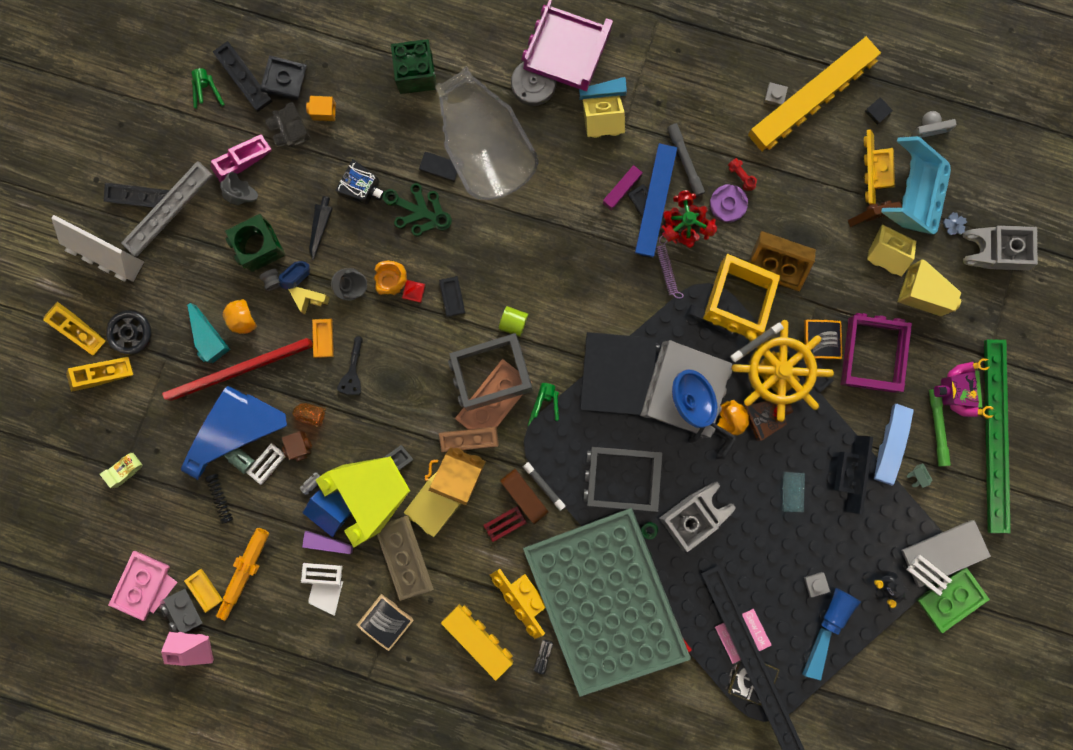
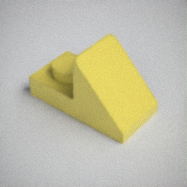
M299 287L288 289L303 314L306 313L309 300H311L310 304L316 306L328 305L329 297L325 294Z

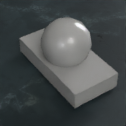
M927 112L922 119L923 126L917 127L912 132V136L923 138L950 132L956 127V120L952 119L942 122V117L938 112Z

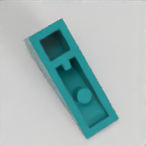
M189 303L187 306L194 344L199 351L197 355L203 362L207 361L213 364L231 349L196 305Z

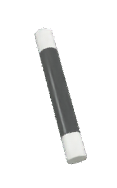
M780 322L735 352L731 355L734 362L738 361L783 330L782 324Z
M529 462L525 464L523 468L560 511L566 507Z

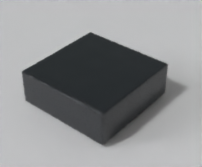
M881 97L865 110L877 125L893 111Z

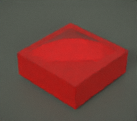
M407 280L402 299L421 303L425 284Z

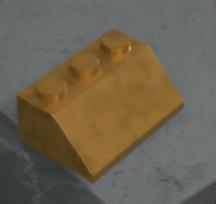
M761 231L749 263L780 275L779 285L800 291L815 262L816 249Z

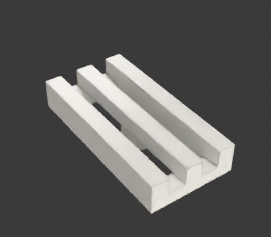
M271 443L246 473L262 485L286 457L282 450ZM273 449L275 452L256 472V474H254L253 471L259 466V464L266 458V456ZM280 455L261 478H258L276 456Z
M919 554L906 569L937 595H941L942 590L946 589V585L952 581ZM921 561L924 565H926L929 569H931L934 573L941 577L943 581L941 582L938 578H936L918 562ZM914 567H917L939 585L938 588L917 573Z
M303 563L301 583L341 586L343 566ZM307 567L335 569L337 573L307 571ZM306 575L336 577V581L306 579Z

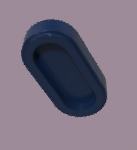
M297 261L290 265L279 276L280 286L284 289H292L298 286L310 274L309 264L304 261Z

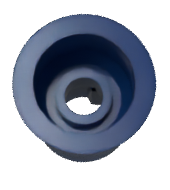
M836 588L821 625L839 635L861 601Z

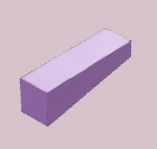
M309 531L304 533L303 548L346 554L353 553V546Z

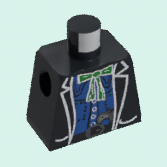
M352 159L335 190L342 197L368 204L371 197L381 201L385 192L377 187L380 182L378 178L354 159Z

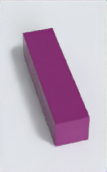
M633 165L605 197L603 204L612 210L642 176L643 172Z

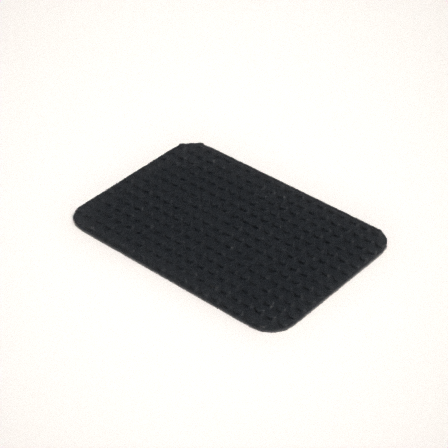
M710 283L695 284L681 291L630 335L657 338L656 343L660 344L659 352L662 342L670 340L730 362L732 365H749L750 358L757 349L755 348L734 362L731 355L751 341L741 334L737 338L731 337L687 315L690 305L706 310L714 284ZM723 288L717 308L758 324L737 298ZM772 347L769 350L771 352L775 351V353L779 352L780 347ZM655 355V362H657L659 355ZM732 371L726 383V394L722 398L720 405L726 401L735 400L737 403L746 406L744 400L755 391L750 383L748 373ZM758 374L759 379H760L761 383L763 384L765 381H764V380L761 378V376ZM583 376L558 397L559 421L555 420L553 401L538 414L537 418H534L527 428L524 448L528 462L565 504V508L581 526L626 510L587 506V501H583L584 490H588V482H585V472L590 467V462H586L587 451H591V447L662 453L658 512L633 510L640 530L648 522H652L658 527V533L655 538H645L644 540L652 554L653 563L682 637L692 649L689 653L735 707L749 718L762 722L768 721L761 704L730 693L741 660L732 664L715 627L722 624L723 621L701 573L719 565L741 613L743 614L754 609L771 643V646L759 652L766 666L778 670L774 684L788 714L798 708L908 610L919 597L930 590L926 585L917 587L912 574L906 570L908 565L901 550L942 533L940 528L897 479L893 486L874 480L877 457L872 451L863 515L846 512L848 493L834 490L839 452L854 454L857 434L814 387L809 394L819 404L817 410H813L803 398L797 402L790 403L793 413L785 416L787 424L761 441H756L751 427L748 425L745 432L740 435H734L736 441L725 459L716 458L726 440L715 433L711 435V438L699 437L696 442L690 443L689 439L693 432L653 418H645L633 414L580 411ZM797 376L800 379L799 383L803 386L806 380L805 376ZM771 387L768 389L769 392L777 395ZM793 387L786 392V396L796 393ZM759 397V398H758L755 402H753L752 404H756V403H760V402H765L766 400H764L763 398ZM720 414L716 418V425L719 423V419L721 418ZM597 453L594 500L649 505L652 458ZM718 482L720 487L712 497L713 506L716 509H720L729 504H734L736 507L734 512L718 527L719 529L690 551L681 550L659 518L689 495L711 483ZM687 520V521H686V526H687V527H690L689 522H690L691 520ZM647 527L649 533L654 532L652 527ZM823 572L830 592L809 597L804 577ZM891 572H895L907 589L905 597L896 604L895 608L889 607V604H887L888 599L882 592L884 590L877 588L874 584L875 580H879ZM838 588L855 597L861 603L847 621L844 629L842 628L840 634L831 633L821 680L806 677L802 673L820 629H826L821 624L825 619L824 616L832 601L835 589Z

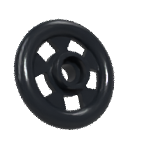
M132 310L119 312L109 320L106 326L105 336L107 343L118 354L126 356L137 354L146 348L151 339L150 323L139 312ZM123 319L126 324L119 327L117 323ZM134 319L140 322L138 327L131 324ZM129 330L132 331L131 336H127ZM119 332L121 340L115 341L114 334ZM139 332H143L141 341L137 340ZM125 342H132V348H125Z

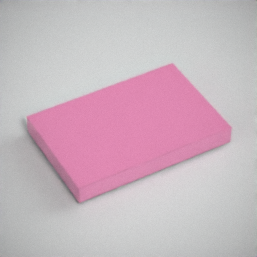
M133 551L108 606L145 621L170 566L142 553Z

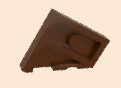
M889 200L881 203L880 206L878 204L866 207L867 211L849 219V225L853 227L863 221L869 222L884 217L886 215L881 212L882 208H902L900 201L892 203Z

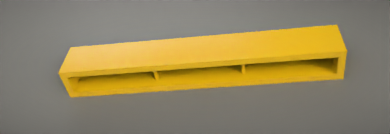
M866 36L753 127L748 136L762 152L766 148L772 149L778 143L776 140L781 136L783 138L787 137L792 132V127L795 125L799 127L807 120L805 117L808 114L814 115L821 108L820 105L823 102L826 104L835 97V92L838 90L842 92L850 85L848 82L851 79L857 80L864 73L863 70L866 67L868 69L872 68L878 62L877 57L881 52Z

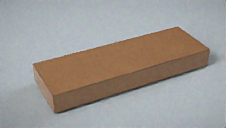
M497 427L439 433L441 452H447L450 447L469 450L499 446Z

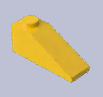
M56 302L44 316L43 320L91 355H94L106 341L59 302Z
M129 357L68 368L66 373L71 392L133 376Z

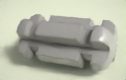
M314 473L313 477H310L303 483L304 486H300V490L305 495L309 494V491H312L318 485L316 479L320 477L318 473Z

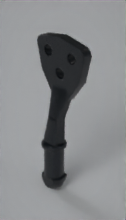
M361 336L354 338L349 371L341 378L337 386L339 392L347 395L361 394V381L356 373V364L360 356L361 344L363 343Z

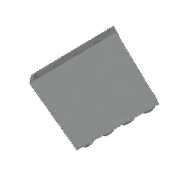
M670 340L662 342L640 416L653 418L697 434L700 428L687 423L675 408L672 398L673 381L677 374L688 369L702 374L715 392L718 407L717 418L721 412L720 404L722 398L726 394L727 380L732 374V363ZM710 425L705 427L700 437L711 438L715 428Z

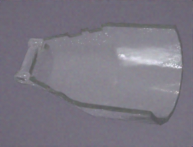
M466 66L462 69L463 71L443 84L439 83L435 86L439 94L441 116L443 117L444 146L466 191L476 199H497L517 191L526 184L536 172L539 160L535 149L511 106L503 102L495 93L493 94L485 85L473 77Z

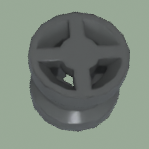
M277 269L268 270L259 276L260 280L265 284L264 288L266 291H272L280 287Z

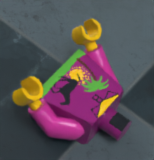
M980 359L978 363L969 362L955 366L948 372L947 377L941 379V386L934 387L935 397H942L943 404L950 406L951 410L961 416L979 417V415H982L986 419L992 418V415L988 416L984 411L986 409L994 410L993 407L986 406L984 409H979L982 407L980 375L979 371H976L978 368L981 370L989 369L990 367L982 368L980 366L982 361L988 359Z

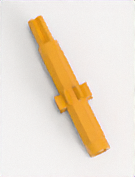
M256 528L243 556L236 558L233 566L237 569L223 597L224 600L216 615L217 618H221L223 621L228 618L249 576L256 574L260 566L256 562L269 536L268 531Z

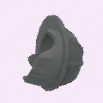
M235 172L228 173L225 179L221 181L222 196L230 204L240 205L245 202H254L258 198L257 192L249 186L247 181H241Z
M344 268L337 271L332 277L331 289L338 298L351 301L361 297L366 292L367 280L358 270Z

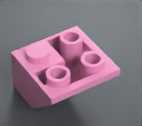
M169 632L161 651L164 664L188 666L213 663L209 636Z

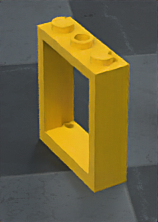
M727 254L720 263L703 319L712 322L714 325L727 328L731 332L744 335L746 338L749 332H753L757 337L760 336L766 328L780 275ZM727 273L767 289L758 324L717 308Z

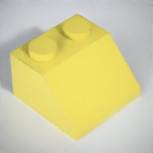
M620 95L583 99L587 137L597 138L601 135L616 136L625 133V112Z
M882 224L869 249L867 260L875 266L887 269L891 274H897L902 277L914 260L916 241Z

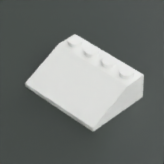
M55 215L52 216L59 244L66 247V252L74 256L78 253L83 256L82 260L93 264V262L98 263L99 269L107 273L110 270L115 272V277L124 282L126 279L135 280L144 261Z

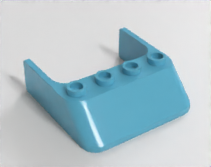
M899 137L897 142L912 157L910 174L906 180V192L902 198L903 205L902 208H882L881 212L903 228L935 234L939 228L951 171L950 164L920 137Z

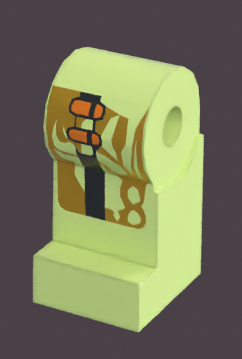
M130 453L111 468L103 471L100 476L110 488H118L143 465L134 453Z

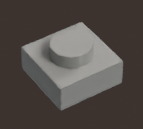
M769 83L764 103L781 106L785 101L788 87Z
M823 572L804 577L809 597L830 592Z

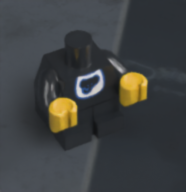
M891 572L874 581L877 588L884 590L882 592L888 599L887 604H889L890 608H895L896 604L905 597L907 589L895 572Z

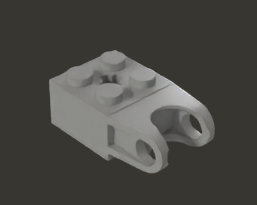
M996 226L971 229L963 232L964 239L977 243L980 248L979 254L963 258V263L966 265L987 269L1029 271L1038 264L1037 227Z
M718 482L711 483L689 495L659 518L681 550L690 551L719 529L718 527L734 512L736 508L734 504H729L720 509H716L713 506L712 497L720 487ZM687 520H691V521L689 522L690 527H687V526H686V521H687Z

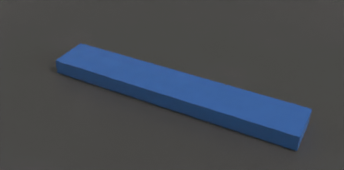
M658 144L635 254L654 257L677 147Z

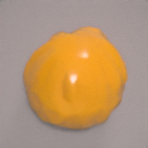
M389 260L379 262L375 266L376 274L374 280L376 281L375 289L380 295H396L399 293L407 281V273L404 266Z
M244 299L230 302L225 307L223 319L229 330L238 334H246L256 329L257 324L250 314L247 301Z
M735 400L726 401L720 405L721 418L717 425L733 435H740L745 432L749 425V415L744 405L737 403Z

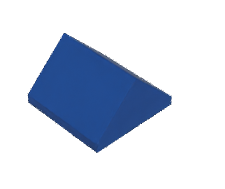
M321 489L310 498L303 511L304 515L331 537L336 534L352 514L339 491L324 496Z

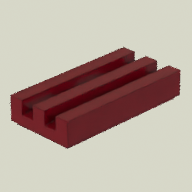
M518 506L483 526L491 537L492 542L527 522ZM516 511V516L490 529L489 526ZM520 518L521 521L494 536V532Z

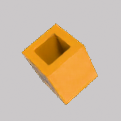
M310 96V102H307L306 105L307 114L315 121H335L336 102L333 97Z

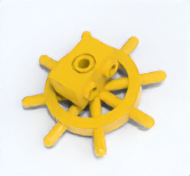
M787 320L781 321L784 329L780 331V337L770 339L759 345L752 354L749 365L734 364L731 367L734 372L748 373L750 383L755 390L744 400V404L750 406L759 397L777 404V420L779 422L785 420V404L797 402L802 398L813 410H817L819 404L809 392L812 390L817 377H833L834 375L833 370L817 369L816 360L811 352L821 342V337L815 336L806 345L796 339L789 338ZM753 332L747 333V338L750 341L757 338ZM780 346L777 353L769 350L772 347ZM790 347L797 351V353L787 361V350ZM802 358L804 359L806 368L793 367ZM758 374L765 381L763 384L761 383ZM797 376H806L803 386L799 383L800 379ZM771 387L777 395L769 392L768 389ZM793 387L796 393L786 396V392Z

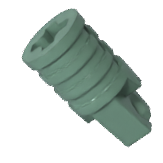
M240 448L224 455L228 462L233 464L243 474L255 462L254 459Z

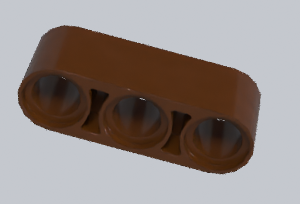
M513 469L500 479V482L533 524H536L549 513L516 469Z

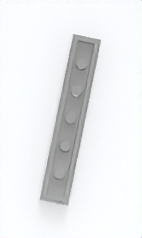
M197 161L121 244L137 257L213 175Z

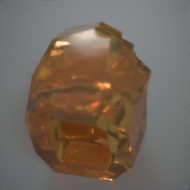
M301 403L294 408L292 414L300 422L321 427L326 408Z

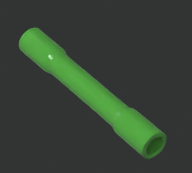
M934 389L929 390L937 442L938 466H950V455L947 447L942 409L943 400L942 397H935Z

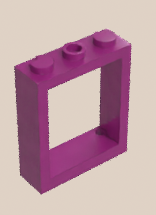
M855 313V315L849 317L841 385L893 393L904 392L912 323H906L905 320L900 318H894L893 321L886 320L885 316H874V318L867 317L865 313ZM857 325L899 331L893 382L851 377Z

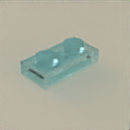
M784 472L782 511L804 512L805 473Z

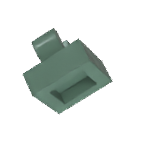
M923 463L917 465L907 475V478L912 476L917 478V482H914L912 487H917L921 484L922 488L932 482V478Z

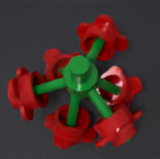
M688 190L679 192L678 196L673 198L674 202H678L679 207L685 208L686 213L683 216L676 207H673L670 211L663 212L666 224L662 226L664 229L662 234L668 242L673 241L675 244L677 242L683 243L686 247L691 248L700 239L695 230L691 229L693 224L701 227L700 233L705 235V240H708L709 236L712 237L716 233L717 226L715 225L716 219L713 218L711 221L706 219V212L708 211L706 206L697 207L692 205L696 194H691ZM684 225L687 226V229H684L680 236L677 231Z

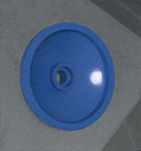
M688 369L677 374L672 386V398L677 412L687 423L696 428H704L711 425L716 418L718 408L716 395L711 384L702 374L695 370Z

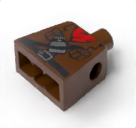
M765 401L744 406L748 411L749 425L756 441L767 438L787 424L786 420L783 422L777 420V404ZM785 404L786 416L793 413L790 404Z

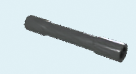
M672 124L667 127L673 144L677 147V152L688 176L691 189L696 194V197L705 193L704 187L693 166L678 124Z

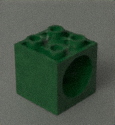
M429 39L391 44L395 82L400 94L437 90L433 54Z
M261 214L225 231L228 236L225 239L229 247L235 250L234 258L236 262L251 272L286 256L270 222ZM256 234L264 236L262 248L255 254L247 253L246 255L245 245L247 240Z

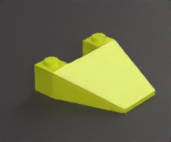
M391 456L341 465L327 471L316 479L324 496L339 490L357 523L344 530L353 547L380 533L410 492Z

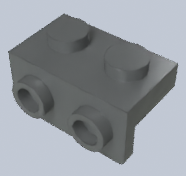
M186 589L160 602L161 613L164 617H168L170 621L168 626L171 632L185 633L202 624Z

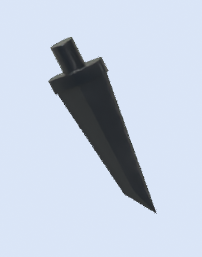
M326 196L322 197L321 205L315 204L314 208L315 212L309 247L312 260L315 258L333 210L332 207H328L330 198Z

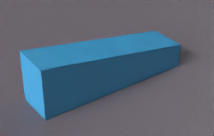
M622 77L591 85L587 91L579 89V98L583 100L619 95L626 96V79Z
M824 628L820 629L802 673L804 676L821 680L831 631Z

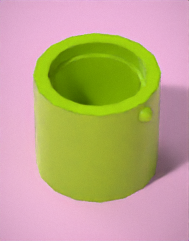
M506 306L499 324V330L510 334L516 333L517 336L521 337L528 313Z

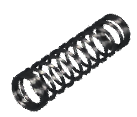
M213 474L205 479L206 482H211L208 484L209 487H212L209 491H214L211 495H216L213 497V500H217L214 504H219L216 508L221 509L217 513H222L219 517H224L220 520L221 524L232 521L233 517H229L232 514L223 515L229 512L230 509L221 511L229 505L218 507L227 501L218 502L226 498L225 496L216 498L224 494V492L213 494L223 489H213L221 485V483L211 485L220 480H212L219 477L218 474Z

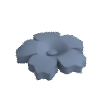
M953 212L948 216V219H944L943 224L945 228H948L947 233L949 235H955L956 233L961 235L965 232V226L963 225L967 223L966 218L958 217V214Z

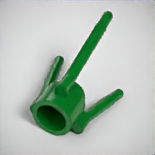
M202 68L193 70L191 72L193 78L191 80L193 86V107L197 109V91L199 103L203 104L202 88L207 87L208 83L220 105L224 106V102L213 83L212 76L207 75V71Z
M541 383L527 426L530 425L534 418H537L542 401L550 402L551 398L554 400L555 420L559 421V392L555 391V385Z

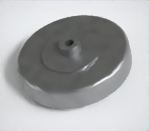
M522 62L512 74L511 87L513 94L520 102L529 106H538L546 103L555 92L556 80L524 70V62Z

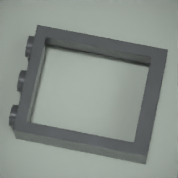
M516 333L449 353L451 360H448L451 371L455 372L456 376L453 378L454 385L461 394L458 396L460 406L464 407L467 411L533 392ZM511 344L522 384L469 400L459 360Z
M591 447V451H587L586 462H590V467L585 472V482H588V490H584L583 501H587V506L620 509L632 508L633 510L658 512L662 465L661 452ZM597 453L652 458L649 505L594 500Z

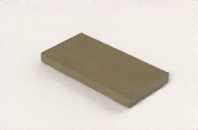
M408 515L387 522L382 531L377 534L399 600L401 601L434 590Z

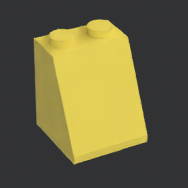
M920 260L908 267L898 302L943 316L959 308L961 292L928 262Z
M436 473L426 482L404 511L411 521L416 522L427 534L433 537L443 528L461 505V503L429 491Z

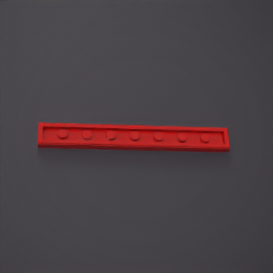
M305 338L162 393L165 400L173 401L313 347L312 340Z

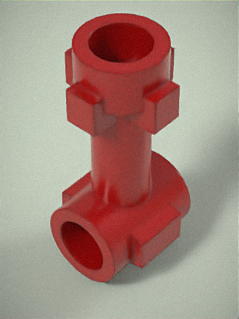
M735 158L728 164L729 171L731 173L736 172L744 182L742 186L744 190L753 191L756 188L757 179L755 176H748L741 167L743 162Z

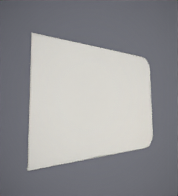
M341 581V586L313 584L309 604L335 616L343 581Z

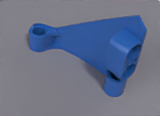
M227 386L199 430L184 460L181 471L198 480L203 474L207 463L252 441L287 427L286 414L249 394L245 395Z

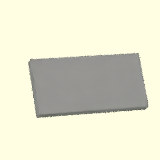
M970 520L901 550L908 567L919 554L946 576L991 557L975 520ZM921 561L918 562L936 578H941L931 569H929L926 565H924ZM914 567V570L917 573H919L922 577H924L927 581H929L930 583L933 582L932 579H930L917 567ZM913 576L917 587H922L925 585L915 576Z

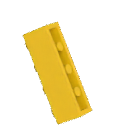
M459 604L443 619L441 624L496 681L513 664L511 659L513 655L506 648L502 649L498 645L499 640L493 634L489 635L484 630L486 627L480 620L475 621L470 616L472 612L465 605L462 607Z

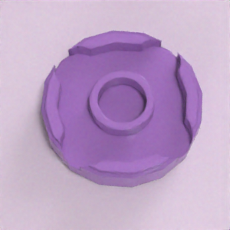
M723 185L714 191L710 199L712 214L723 222L737 221L747 210L748 198L746 193L738 186Z

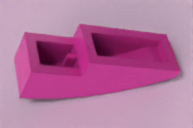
M258 135L228 149V153L211 160L210 168L221 182L228 173L235 172L238 174L266 156L272 149L264 137Z

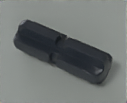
M542 640L539 650L540 656L537 657L534 671L539 674H544L549 661L547 657H550L553 647L552 641Z

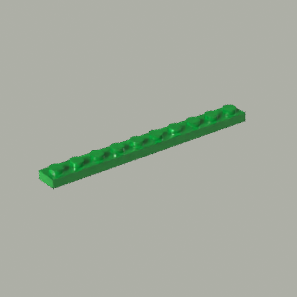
M987 339L984 340V359L988 360L984 361L985 368H990L985 370V407L991 406L994 408V410H985L986 415L993 416L990 419H986L988 533H1010L1006 340Z

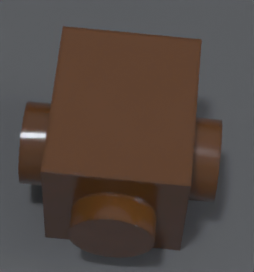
M299 431L282 437L284 443L282 450L285 457H288L289 460L295 459L296 462L307 459L306 455L311 454L312 444L310 439L306 438L304 432Z

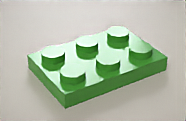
M967 567L949 576L952 581L946 585V589L942 590L941 595H937L932 590H929L917 599L940 633H944L990 600Z

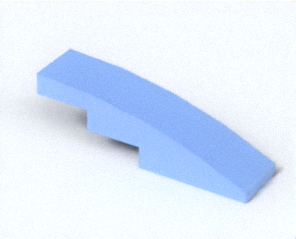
M896 403L892 406L890 422L886 425L884 440L879 446L874 480L891 486L894 485L906 448L913 409Z

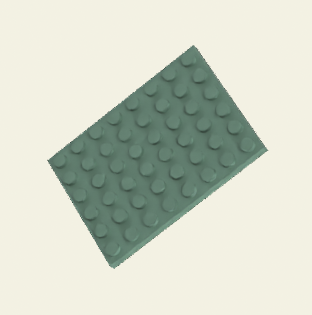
M632 508L523 548L579 696L691 659Z

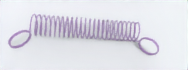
M671 271V272H667V273H671V274H668V275H672V276H669V277H673V278H670V279H673V280H670V281H674V282H671V283H674V284H672V285H675V286H673V287H676V288H673V289H676V290H674V291H677V292H674V293H671V294L680 293V292H678V290H677V286H676V284H675L676 282H675V280H674L675 278H674V276H673V275H674L673 272H672V271Z

